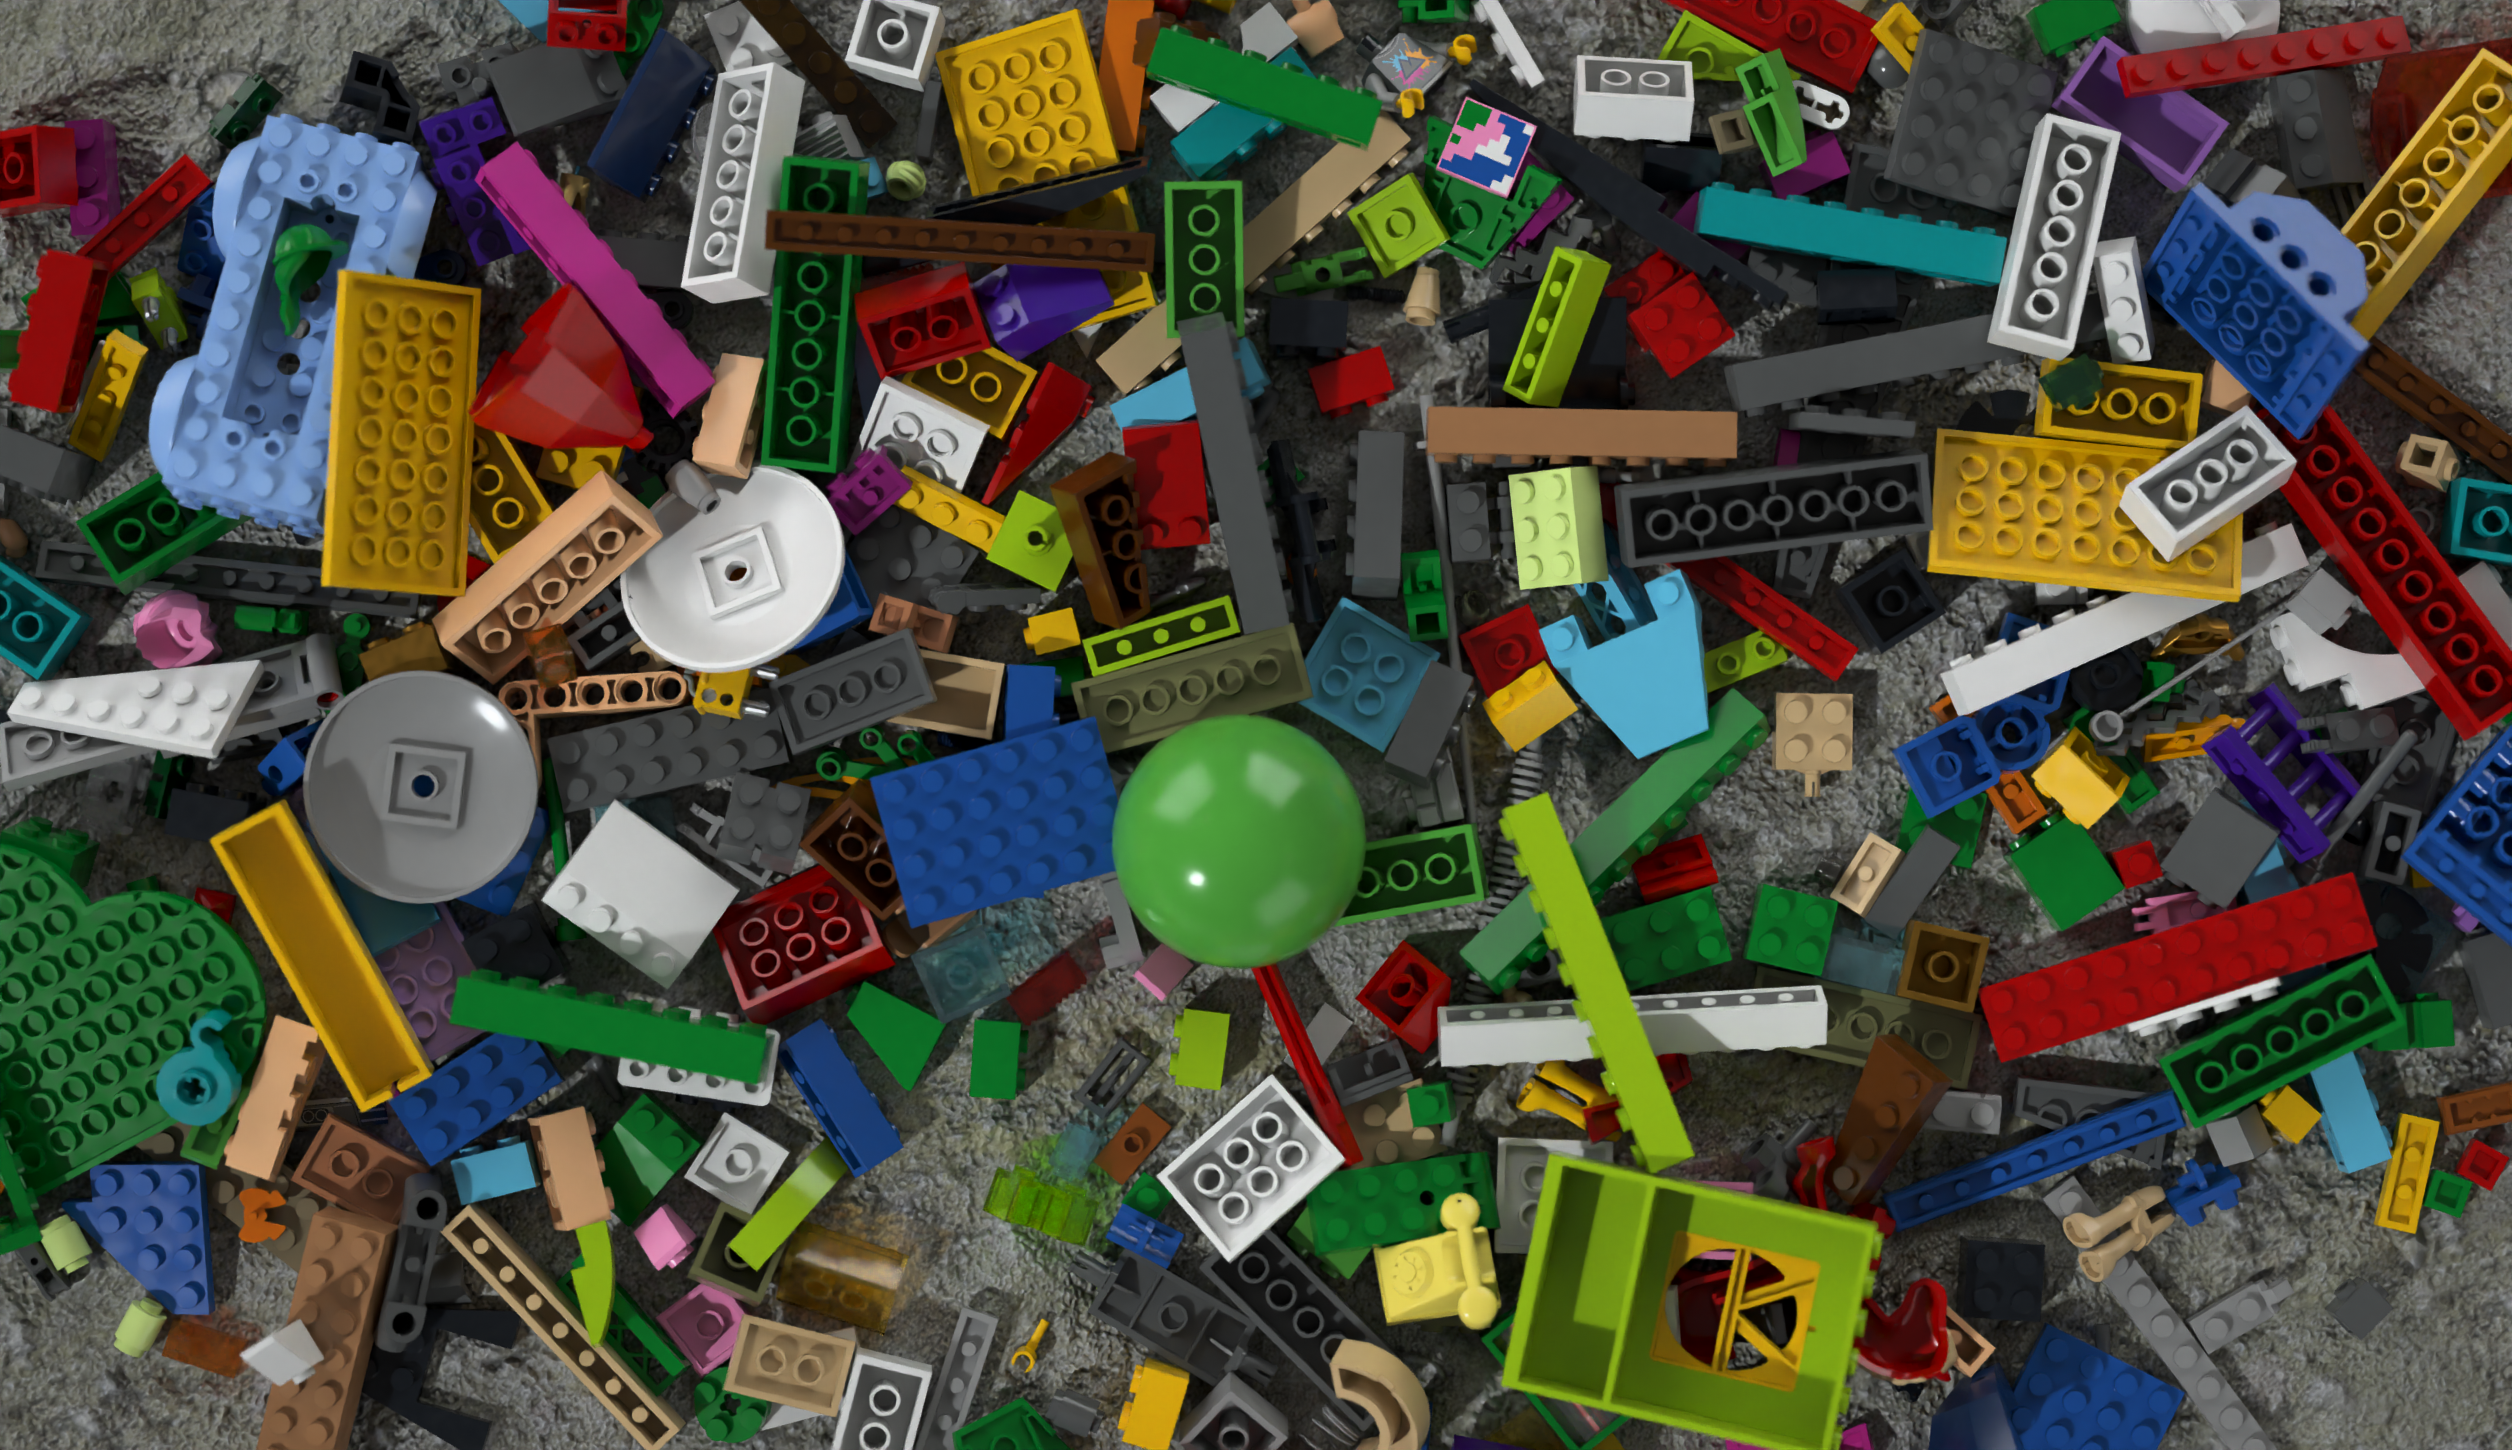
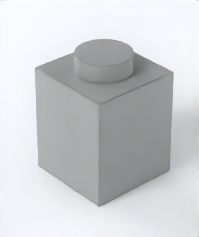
M2319 568L2301 584L2284 606L2318 635H2321L2331 627L2338 630L2352 614L2348 607L2356 597L2326 571Z
M2256 1104L2239 1107L2206 1124L2223 1167L2255 1159L2273 1146Z

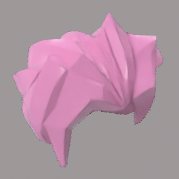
M179 589L168 590L152 597L142 610L135 614L133 621V632L137 638L136 647L141 650L142 658L153 662L151 664L158 670L211 665L213 660L223 654V651L214 638L218 626L211 622L208 615L209 603L198 601L196 594Z

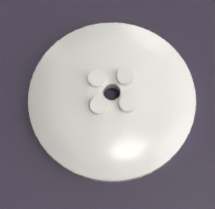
M752 462L748 479L711 474L703 471L717 492V495L721 498L720 505L707 515L670 490L666 492L649 509L663 537L621 573V597L631 625L650 649L675 665L695 671L721 673L743 670L763 664L791 649L809 634L823 618L838 591L845 564V544L841 524L834 509L823 493L808 479L787 468L761 465V462ZM738 568L747 569L742 579L730 581V576L734 570Z

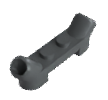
M428 1173L413 1174L404 1183V1202L380 1316L373 1331V1340L376 1346L389 1352L405 1351L411 1342L420 1335L424 1325L427 1307L424 1306L439 1232L444 1229L447 1215V1203L443 1197L442 1180Z

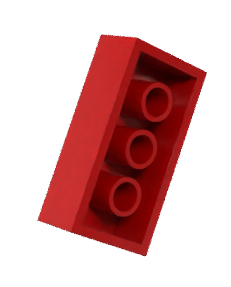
M47 249L46 255L40 257L36 269V277L40 278L37 293L31 294L27 305V315L31 316L28 329L21 333L17 345V352L21 354L18 369L14 368L8 381V391L12 392L10 401L54 413H75L112 263L54 249Z

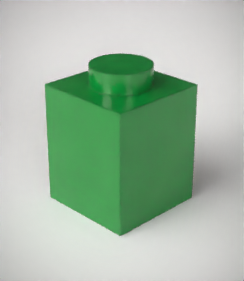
M1451 1079L1416 1084L1406 1089L1413 1128L1451 1122L1457 1117Z

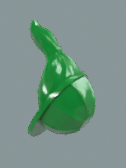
M295 225L282 233L276 243L275 258L272 262L276 268L275 282L281 292L279 315L285 325L284 335L286 336L293 335L298 329L300 323L299 299L301 294L324 276L330 261L343 256L349 251L347 242L340 240L332 241L324 230L314 225Z

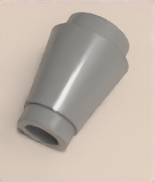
M687 459L681 460L667 473L666 482L669 484V490L698 510H701L705 515L712 513L720 505L721 498L717 495V492L696 463H691Z

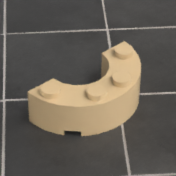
M1343 1339L1330 1363L1336 1397L1352 1400L1363 1406L1374 1417L1380 1434L1376 1437L1362 1439L1357 1450H1421L1429 1432L1430 1408L1419 1380L1402 1361L1384 1349L1369 1342Z

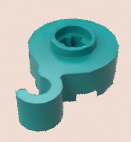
M210 1010L196 1021L190 1033L193 1045L182 1048L168 1059L157 1076L156 1092L161 1106L172 1118L183 1124L201 1126L213 1123L235 1104L241 1092L242 1077L240 1072L237 1074L235 1066L228 1059L230 1055L224 1049L223 1040L219 1036L212 1034L209 1027L220 1031L232 1020V1016L224 1010ZM195 1078L199 1079L200 1086L205 1089H198L194 1085L193 1080Z

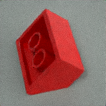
M965 261L854 294L857 321L881 380L885 376L895 377L991 348L978 297Z

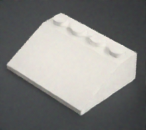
M615 799L548 886L542 901L668 990L692 959L740 888Z
M1271 1074L1160 1172L1157 1177L1224 1258L1231 1263L1346 1159L1285 1085Z

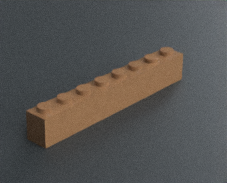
M1428 406L1426 410V456H1434L1435 463H1457V457H1473V463L1495 464L1496 457H1511V464L1517 465L1534 464V458H1550V465H1573V459H1588V465L1611 466V459H1627V466L1632 467L1650 466V460H1665V467H1688V461H1704L1703 467L1726 468L1727 461H1733L1737 458V412Z

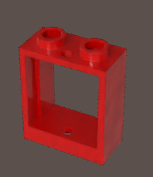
M549 0L547 47L625 52L627 0ZM559 8L616 11V14L559 11ZM590 20L592 23H583V21Z

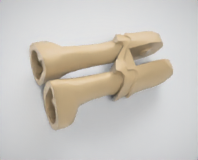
M2147 1186L2124 1197L2121 1204L2097 1217H2091L2079 1212L2064 1218L2063 1229L2068 1239L2075 1246L2088 1248L2079 1254V1264L2089 1279L2099 1283L2108 1278L2120 1258L2131 1249L2139 1251L2144 1246H2147L2157 1235L2165 1231L2175 1221L2176 1215L2172 1209L2157 1212L2149 1217L2145 1211L2166 1198V1194L2161 1186ZM2120 1227L2121 1235L2107 1243L2094 1246Z

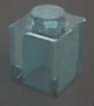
M1070 1119L1048 1161V1164L1054 1166L1052 1173L1069 1182H1073L1074 1178L1082 1181L1104 1136Z

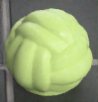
M909 160L896 161L888 167L885 179L887 189L892 196L902 201H909L922 196L925 191L926 178L919 164Z

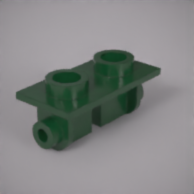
M255 73L252 78L247 76L244 83L232 96L240 104L234 109L230 104L226 103L214 119L209 122L212 126L207 131L227 148L233 150L239 143L248 140L251 133L266 115L273 110L283 94L258 73Z
M157 750L152 772L164 776L162 782L150 780L143 806L147 807L145 814L155 816L154 818L167 819L172 789L186 787V782H189L195 768V755L181 754L164 759L160 750Z

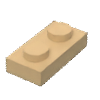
M1870 832L1830 897L1865 918L1905 853Z

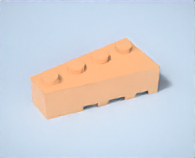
M279 1015L275 1016L260 1063L253 1076L248 1098L244 1100L238 1115L239 1124L236 1133L230 1136L223 1153V1156L227 1157L225 1165L273 1183L276 1182L304 1106L309 1099L327 1053L315 1028Z

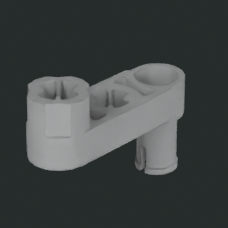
M1116 872L1100 875L1116 933L1099 937L1107 970L1145 960L1132 911L1121 890Z

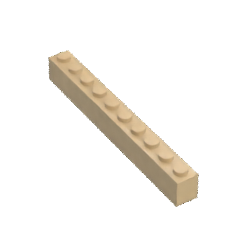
M1380 111L1367 151L1339 142L1243 228L1244 293L1248 292L1250 295L1256 293L1268 281L1264 276L1274 266L1279 270L1285 267L1296 256L1293 249L1302 241H1305L1307 245L1313 242L1325 230L1321 224L1332 215L1335 219L1341 217L1353 205L1349 199L1359 190L1366 194L1381 180L1378 173L1387 165L1394 169L1410 154L1406 148L1410 146L1411 139L1386 111ZM1166 298L1095 360L1098 367L1125 397L1153 384L1154 381L1150 378L1160 368L1168 371L1183 357L1179 353L1182 350L1181 339L1167 338Z

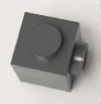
M2357 1276L2353 1280L2350 1278L2340 1284L2334 1292L2336 1297L2324 1308L2352 1337L2362 1340L2394 1309L2385 1300L2389 1296L2388 1292L2374 1279L2367 1282Z

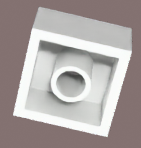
M863 0L845 58L848 67L857 75L924 92L946 23L940 7L914 0Z

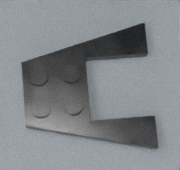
M427 1308L420 1335L411 1342L405 1351L389 1352L382 1350L373 1341L361 1392L459 1450H484L493 1421L421 1401L420 1396L440 1329L513 1349L522 1318L515 1310Z

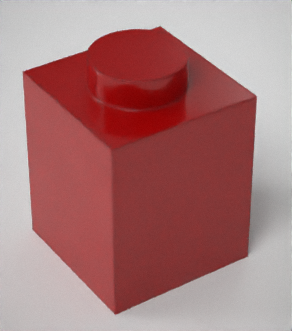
M2141 839L2105 852L2109 865L2125 886V889L2163 877L2151 840Z

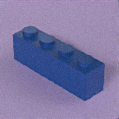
M821 1018L779 1044L778 1059L855 1178L903 1148L897 1128L893 1123L886 1120L879 1109L880 1105L876 1095L871 1090L866 1089L858 1076L859 1071L852 1059L844 1055L838 1045L836 1033L829 1025H825Z

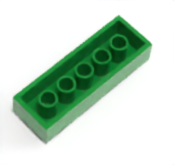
M2363 951L2155 1056L2191 1124L2197 1129L2406 1025L2407 1022L2371 954Z

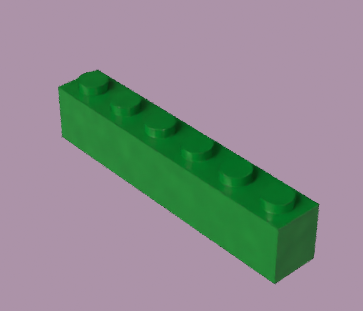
M1171 25L1170 30L1161 27L1146 71L1147 78L1364 151L1368 150L1383 101L1376 99L1377 93L1362 87H1355L1354 91L1339 87L1341 83L1339 80L1319 74L1317 79L1303 75L1304 69L1291 63L1282 62L1281 66L1266 62L1267 57L1252 50H1245L1244 54L1229 50L1230 44L1216 38L1208 37L1207 42L1193 38L1192 31L1180 26Z

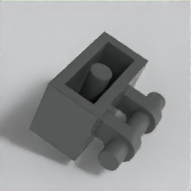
M1509 481L1496 483L1497 498H1487L1485 482L1446 486L1445 494L1451 564L1487 562L1491 559L1490 545L1499 544L1501 545V559L1517 558ZM1498 510L1499 532L1489 533L1488 511Z
M620 575L561 626L565 631L577 623L580 629L566 639L586 669L593 673H596L642 640L627 617L623 601L619 602L616 597L621 593ZM603 604H606L609 610L593 621H590L587 615Z

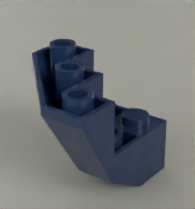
M2000 1362L1976 1371L1971 1378L1964 1376L1960 1379L1953 1391L1950 1392L1932 1416L1928 1450H2024L2010 1420L2012 1417L2010 1411L2019 1404Z

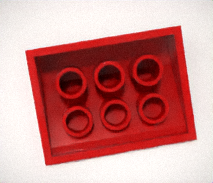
M821 865L728 907L712 929L743 1012L752 1023L761 1025L769 1024L896 965L890 949L884 942L883 931L875 914Z

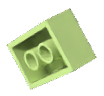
M1597 466L1568 467L1508 475L1520 590L1609 581Z

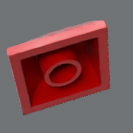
M1402 940L1355 999L1398 1036L1423 1054L1438 1036L1437 1007L1449 1006L1451 978L1405 940Z

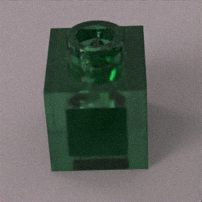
M2086 353L2038 379L2056 413L2072 404L2076 410L2087 406L2097 400L2094 392L2104 388L2101 382L2104 375L2099 364L2094 358L2089 360Z

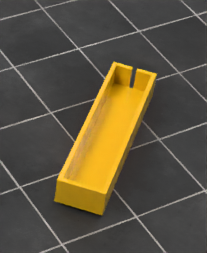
M283 799L214 835L210 839L212 846L361 1112L363 1113L393 1097L397 1088L401 1093L431 1077L434 1071L433 1064L286 800ZM399 1080L396 1088L394 1082Z

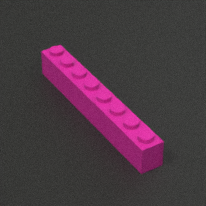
M515 142L483 165L475 181L563 286L568 281L582 294L622 350L626 363L670 416L675 418L708 393L716 382L713 379V373L708 364L700 358L697 359L688 349V342L679 330L672 329L664 320L663 312L654 300L647 299L639 290V284L634 275L629 270L622 269L615 261L610 246L604 240H598L590 231L589 223L585 216L579 210H573L564 199V193L560 186L554 180H548L541 172L536 157L529 150H523Z

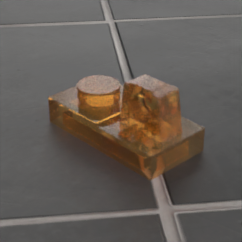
M176 1317L172 1321L162 1356L235 1379L238 1377L243 1362L241 1353L246 1351L249 1340Z

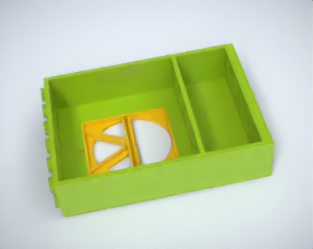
M1555 1151L1549 1154L1501 1386L1772 1450H1839L1844 1426L1836 1425L1838 1414L1846 1415L1852 1388L1845 1386L1846 1376H1854L1860 1349L1853 1348L1855 1336L1862 1337L1868 1310L1861 1309L1863 1297L1870 1298L1876 1272L1870 1271L1869 1266L1871 1258L1878 1259L1884 1233L1877 1232L1878 1222L1660 1173L1651 1174L1642 1169ZM1716 1249H1736L1714 1356L1710 1366L1690 1355L1672 1334L1666 1317V1294L1676 1272L1693 1257ZM1752 1254L1768 1260L1784 1275V1280L1743 1293ZM1790 1295L1795 1296L1798 1317L1790 1342L1784 1349H1780L1739 1311ZM1735 1329L1767 1358V1363L1746 1370L1728 1369Z

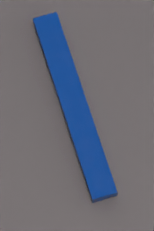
M2169 1088L1888 1192L1882 1196L1890 1217L1896 1221L1895 1230L1898 1233L2187 1125L2174 1090Z

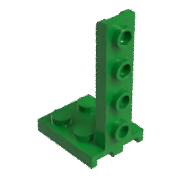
M5 1116L0 1118V1174L17 1217L11 1220L9 1216L0 1217V1256L43 1240L33 1212L40 1209L33 1188L24 1189L20 1175L26 1174V1170L19 1152L11 1154L6 1140L13 1138Z

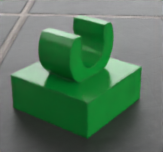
M2141 661L2143 680L2141 690L2136 699H2143L2175 678L2173 677L2175 665L2164 662ZM2186 679L2179 681L2150 701L2169 702L2170 693L2183 694Z

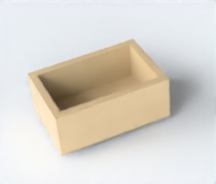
M920 649L938 701L886 722L994 740L1005 682L1006 664Z

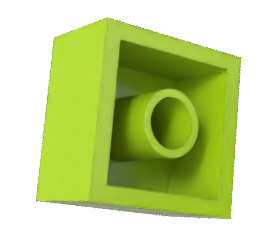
M1019 490L986 559L999 567L1058 594L1074 561V557L1057 507Z

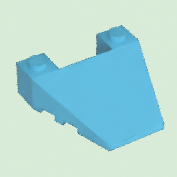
M1680 569L1644 584L1658 620L1593 647L1583 620L1575 615L1539 629L1552 665L1637 759H1642L1710 730L1707 684L1704 672L1705 654L1701 627L1702 609L1688 575Z

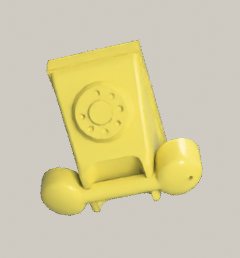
M1455 1193L1444 1200L1441 1207L1440 1220L1449 1232L1405 1243L1374 1248L1373 1253L1386 1326L1459 1315L1461 1321L1472 1329H1482L1493 1322L1497 1309L1501 1308V1299L1488 1230L1483 1226L1476 1227L1480 1216V1207L1472 1196L1465 1193Z

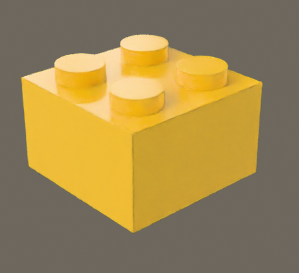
M2076 726L2043 756L2031 775L2036 780L2034 782L2035 786L2044 796L2048 798L2054 797L2063 806L2062 810L2067 818L2076 825L2082 824L2087 830L2121 798L2131 779L2108 756H2097L2093 742Z
M1147 1356L1144 1366L1136 1364L1129 1392L1135 1393L1132 1403L1125 1401L1117 1429L1124 1431L1123 1442L1149 1450H1168L1188 1386L1190 1372L1180 1366Z

